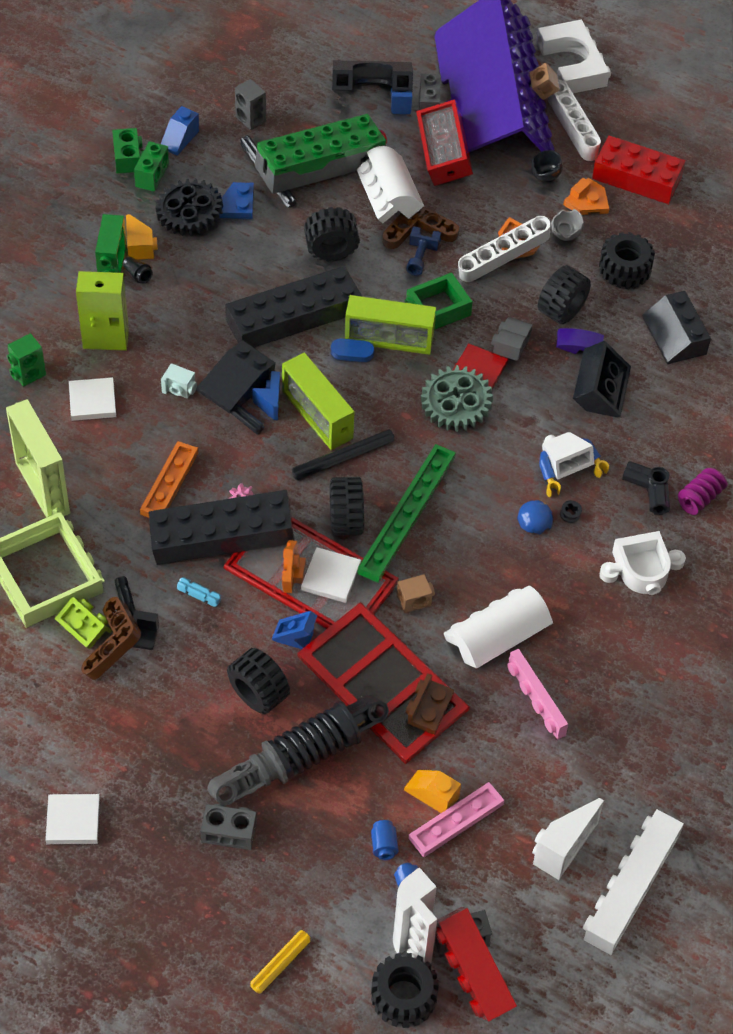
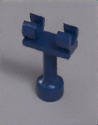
M413 226L409 245L418 246L415 257L411 258L406 266L409 274L414 276L422 274L425 266L422 261L426 248L438 250L442 232L433 231L432 237L423 236L420 233L421 228Z

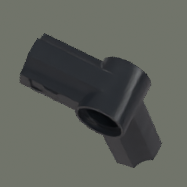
M629 461L622 480L647 489L649 511L654 513V515H663L670 511L669 472L663 467L651 469Z

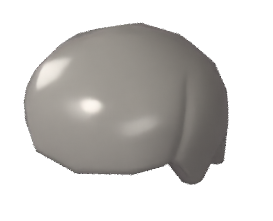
M576 209L560 211L553 217L551 222L552 233L563 241H571L577 238L584 226L583 215Z

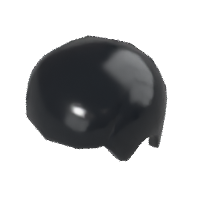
M553 150L542 151L531 160L533 174L540 181H552L558 178L563 170L561 156Z

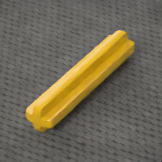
M300 930L251 981V988L258 994L262 993L310 943L311 937L305 931Z

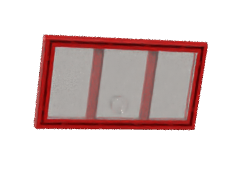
M292 517L294 538L298 542V555L306 558L305 575L316 547L357 558L361 562L363 561V557ZM287 545L233 553L223 569L300 614L312 611L317 615L315 623L325 629L329 628L360 602L375 615L399 581L398 577L385 571L379 583L357 574L346 603L302 591V584L294 583L292 593H284L282 571L286 570L283 568V551ZM360 617L338 636L353 644L368 623Z

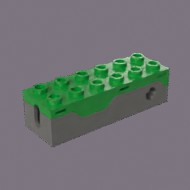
M368 114L257 142L255 167L272 194L287 189L297 188L357 171L356 169L369 159L367 151L378 146H386L387 137L384 131L377 128Z

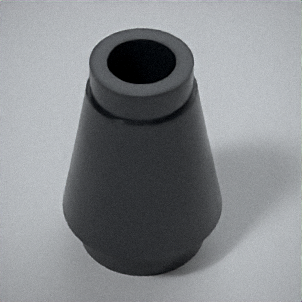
M127 257L124 260L123 266L137 283L144 284L150 281L153 275L150 265L133 257Z

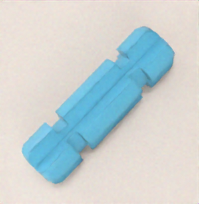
M185 577L178 581V590L184 593L189 592L188 595L203 602L208 601L207 604L213 607H217L221 601L219 593L215 591L210 592V589L198 583H190L191 580Z

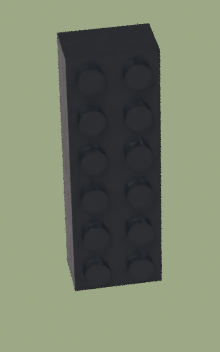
M342 266L226 303V322L238 343L243 340L255 348L343 319L346 316L349 296L362 297L346 267Z
M287 490L149 511L151 546L157 565L287 545L289 540L295 541Z

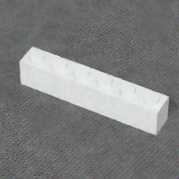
M657 809L652 817L647 816L641 828L644 832L641 837L636 835L630 846V849L633 851L630 856L624 855L618 868L621 869L619 875L611 877L607 885L609 892L606 897L601 895L597 901L595 909L598 911L594 917L589 915L583 926V929L586 930L584 941L612 955L678 840L684 823Z

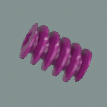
M705 468L684 489L679 491L678 501L681 507L687 513L697 515L699 513L698 510H703L705 505H708L711 500L716 498V495H719L722 490L727 488V480L718 470Z

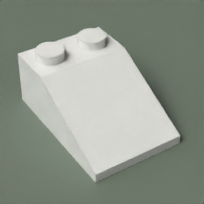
M598 798L551 822L546 830L542 828L535 839L537 844L532 852L535 854L533 865L559 880L597 826L604 800Z

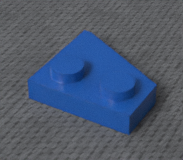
M233 182L222 197L224 207L222 208L223 214H219L220 218L253 219L254 183Z

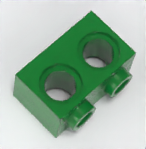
M137 128L112 130L116 174L134 172V168L143 151H139L140 148H143L142 136L137 135Z
M148 142L134 168L135 187L155 192L169 165L168 146Z
M31 333L7 345L9 351L7 358L11 364L9 371L15 381L18 380L24 387L46 375L42 346Z

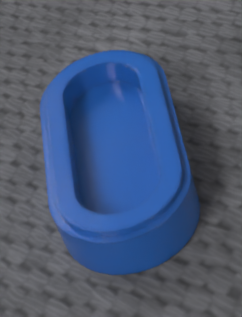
M340 338L332 342L331 355L338 360L368 362L374 356V346L372 343L364 340Z

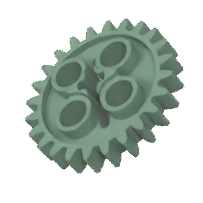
M456 365L455 370H451L447 366V372L444 373L439 369V376L431 374V380L425 381L426 387H422L421 395L422 410H425L426 417H431V423L438 420L439 428L444 424L447 431L451 426H454L456 432H458L459 426H462L466 431L468 424L475 428L476 420L482 423L483 416L488 417V410L492 409V387L488 386V379L483 380L482 373L476 376V369L467 372V366L463 370H459L458 365Z

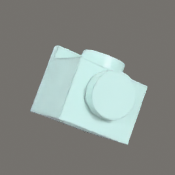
M170 364L161 378L162 393L166 394L169 391L176 396L188 399L190 394L193 395L197 388L195 372Z

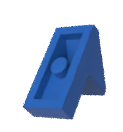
M391 87V113L411 114L412 92L392 91Z
M271 371V380H266V389H252V401L273 420H278L280 372Z
M312 611L280 619L272 640L303 649L312 639L317 615Z

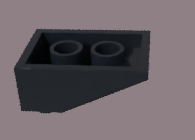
M242 340L226 352L197 386L196 391L230 414L237 409V406H241L252 398L253 388L266 387V380H271V371H275L276 362Z

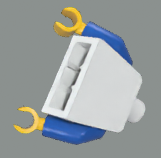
M571 432L557 437L548 435L542 444L543 451L540 453L539 466L544 481L548 482L546 494L550 498L552 496L551 488L556 489L558 495L561 489L560 483L554 481V478L557 480L594 464L596 466L593 472L598 478L602 476V470L605 474L609 470L608 462L599 459L601 456L589 439L580 438Z

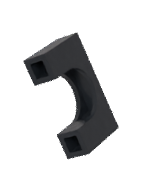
M333 60L332 90H352V85L357 83H383L392 86V91L413 92L412 62Z

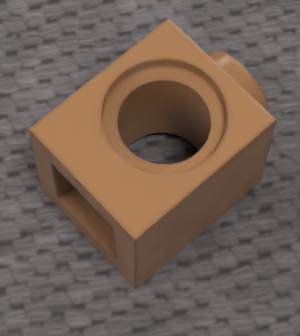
M547 63L529 72L532 89L542 100L560 91L557 74Z
M425 574L398 581L397 596L404 613L431 606L432 596L435 595L432 583H428Z

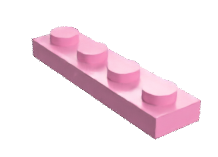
M516 649L510 652L509 663L507 664L509 672L519 680L522 692L525 695L528 694L532 700V706L535 712L543 717L547 730L550 733L553 732L557 740L565 737L568 723L521 651Z
M488 782L410 833L409 840L419 853L426 857L503 806L504 799Z

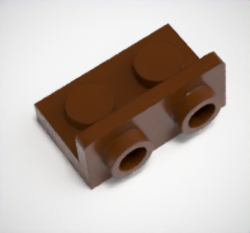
M427 673L424 680L420 679L415 690L417 696L414 701L410 700L405 713L408 714L409 725L435 735L454 695V689L432 681V675Z

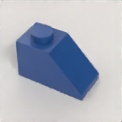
M181 106L170 118L161 142L162 145L168 146L170 153L178 156L199 132V113Z

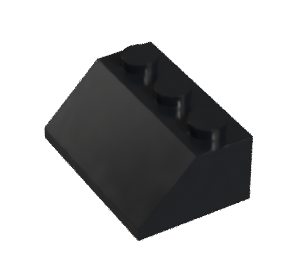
M686 291L665 295L643 313L642 317L667 364L707 355L711 337Z
M606 341L585 348L573 399L587 412L620 417L631 365Z

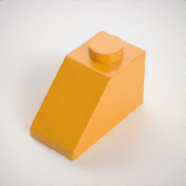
M126 215L128 257H133L137 260L154 259V250H158L157 237H153L152 229L132 215Z
M417 770L405 786L404 791L442 813L453 806L459 799L461 783L441 771Z

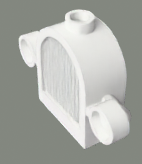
M660 531L615 539L612 551L616 563H604L600 569V578L604 582L612 583L617 580L618 575H621L623 582L631 590L641 594L655 595L666 584L669 570H680L683 568L686 557L680 550H671L668 553Z

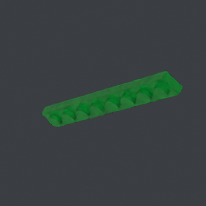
M435 444L359 565L357 574L379 583L454 461L456 452Z

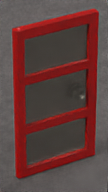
M361 602L297 653L298 658L346 706L362 699L366 695H373L387 704L389 708L387 718L370 727V729L405 764L470 709L454 692L435 735L409 725L408 714L405 712L410 700L414 701L417 696L415 690L420 679L424 680L428 673L432 675V681L446 687L449 686ZM377 704L372 707L371 713L375 711Z

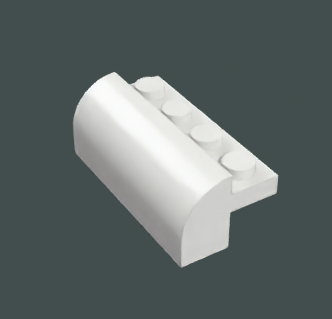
M378 146L367 151L369 159L356 170L377 219L384 223L397 211H400L409 219L424 207V204L402 156L387 146Z
M527 586L524 589L510 591L508 596L491 602L489 607L484 610L472 613L470 618L463 622L455 623L451 626V629L444 632V636L447 642L459 647L464 663L477 669L553 624V621L541 595L533 587Z
M418 868L401 882L397 891L393 945L397 953H403L407 950V953H412L413 958L419 955L423 957V963L427 961L432 963L437 918L433 915L437 887Z

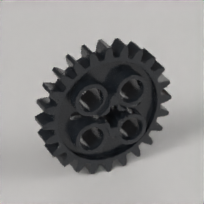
M196 178L193 183L186 179V183H182L179 180L177 186L170 184L171 189L164 188L165 194H159L160 200H156L157 206L155 209L161 226H166L167 231L173 229V234L181 231L182 236L186 232H189L190 236H192L193 231L201 234L202 228L208 231V225L215 226L214 220H220L219 214H223L222 208L224 206L221 193H218V188H213L212 183L206 185L205 180L198 183Z

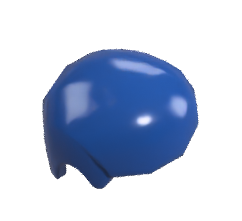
M533 500L521 506L517 520L521 529L526 532L541 534L545 529H551L553 514L546 503L540 500Z

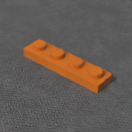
M177 441L141 506L140 515L149 517V511L170 507L199 453L198 447Z

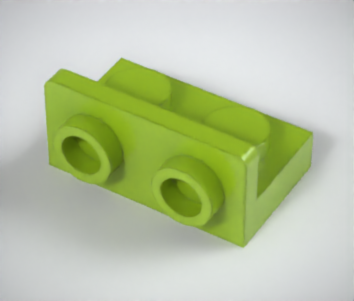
M72 597L54 619L86 648L91 649L105 631L111 633L112 629L103 614L100 612L96 614L92 611L94 606L84 598L80 601Z

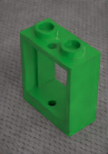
M103 214L95 250L97 272L121 273L127 246L124 216Z
M452 272L407 289L405 303L423 305L421 300L445 291L453 305L436 311L434 330L471 316L473 301Z

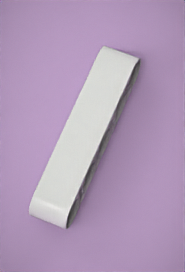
M558 80L560 91L549 96L548 102L580 156L586 161H594L599 155L600 137L567 83Z
M537 216L461 257L458 261L460 279L465 282H472L546 242L550 238L549 219L544 216Z

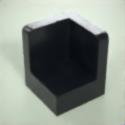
M134 610L133 618L141 631V636L133 647L153 650L159 629L158 614Z

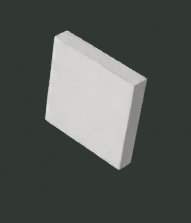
M113 377L69 381L71 421L116 417Z
M316 547L301 585V590L346 603L356 579L361 560Z
M99 794L48 795L46 844H98Z

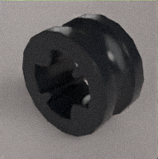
M566 501L562 505L560 516L568 523L576 522L581 516L582 507L576 501ZM571 509V511L575 512V514L571 515V513L567 512V510Z

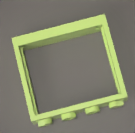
M28 399L6 407L15 462L46 518L58 512H61L63 516L70 514L62 458Z
M61 512L0 538V583L26 628L58 614L72 597L81 601L82 598L89 600L104 593L102 583L105 580L102 577L101 571L94 568V560L89 552L85 553L82 539L79 535H74L71 521L65 520ZM60 533L88 582L30 608L2 558Z

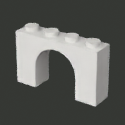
M582 19L538 28L536 44L543 56L559 52H573L585 59L581 63L558 68V80L566 82L572 93L607 87L608 78L611 76L610 68L606 66L602 53H599L596 42L592 40L589 29L585 27Z

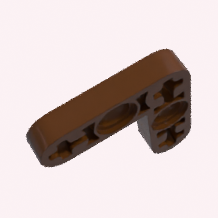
M422 207L412 216V219L411 217L408 219L400 213L383 232L382 243L388 249L398 248L411 234L413 226L420 227L430 234H433V231L442 232L440 236L442 240L453 242L459 237V226L448 218L426 207ZM430 220H434L437 222V224L430 225L427 222ZM407 224L409 227L400 228L398 225Z
M118 597L110 598L103 607V613L113 634L86 658L81 667L82 673L91 680L102 676L138 642L141 636V631L129 608Z

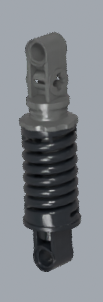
M366 695L347 707L341 701H337L332 708L325 709L323 713L316 714L315 718L311 717L307 722H301L298 726L292 727L290 731L286 730L282 733V736H275L274 742L273 740L262 742L261 753L250 755L249 760L239 763L230 770L211 779L208 784V792L221 805H230L243 796L255 792L262 786L267 787L271 785V782L276 779L285 784L288 780L294 778L295 775L303 773L304 768L310 769L313 764L318 765L321 759L327 760L329 755H336L337 750L342 752L345 747L361 743L360 733L384 721L388 716L389 708L385 702L373 695ZM377 704L375 711L371 713L372 707ZM226 786V791L219 795L220 789Z

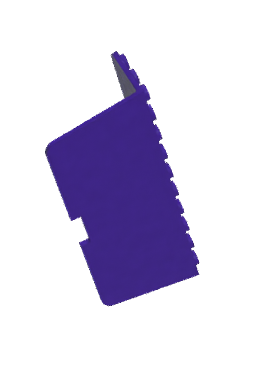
M479 0L440 27L435 33L441 81L444 85L449 82L451 99L448 101L455 99L462 117L469 152L520 131H523L541 152L546 150L555 151L550 139L552 133L548 128L549 118L545 113L546 103L532 89L529 72L538 67V62L534 55L536 50L532 44L533 35L529 29L531 23L526 15L523 16L517 4L513 5L511 0Z

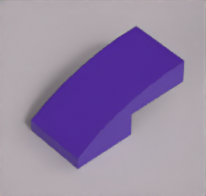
M559 328L557 331L556 348L576 354L579 350L584 351L585 348L602 342L604 335L582 329Z

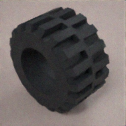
M340 207L323 208L319 212H314L311 217L306 219L304 231L307 248L314 258L318 257V260L337 261L348 257L349 254H353L355 249L359 247L360 238L356 218H354L353 213H349V210H342Z
M621 232L619 235H611V238H607L602 246L599 262L600 274H603L604 280H609V284H615L619 288L623 286L625 289H630L631 286L636 288L639 287V284L643 285L650 278L655 255L651 243H648L646 238H641L639 234L633 235L631 232H628V234Z
M568 265L562 266L552 274L544 285L538 300V310L560 325L569 322L576 316L587 300L591 288V280Z
M360 477L331 478L330 520L333 535H362L364 531L363 482Z
M250 648L227 667L228 678L235 692L244 703L258 713L268 714L290 695V686L281 668L270 656L257 648Z
M396 953L394 959L388 956L385 958L384 964L380 962L377 966V972L374 971L371 1001L372 1005H375L377 1015L382 1013V1020L386 1023L388 1020H391L392 1026L397 1027L398 1023H401L403 1028H409V1023H413L415 1027L420 1025V1019L425 1022L429 1018V1013H433L437 1003L439 980H436V971L431 970L432 965L428 961L422 962L423 957L417 955L416 958H413L412 953H406V956ZM408 981L413 983L420 993L411 999H401L396 997L389 988L396 982Z

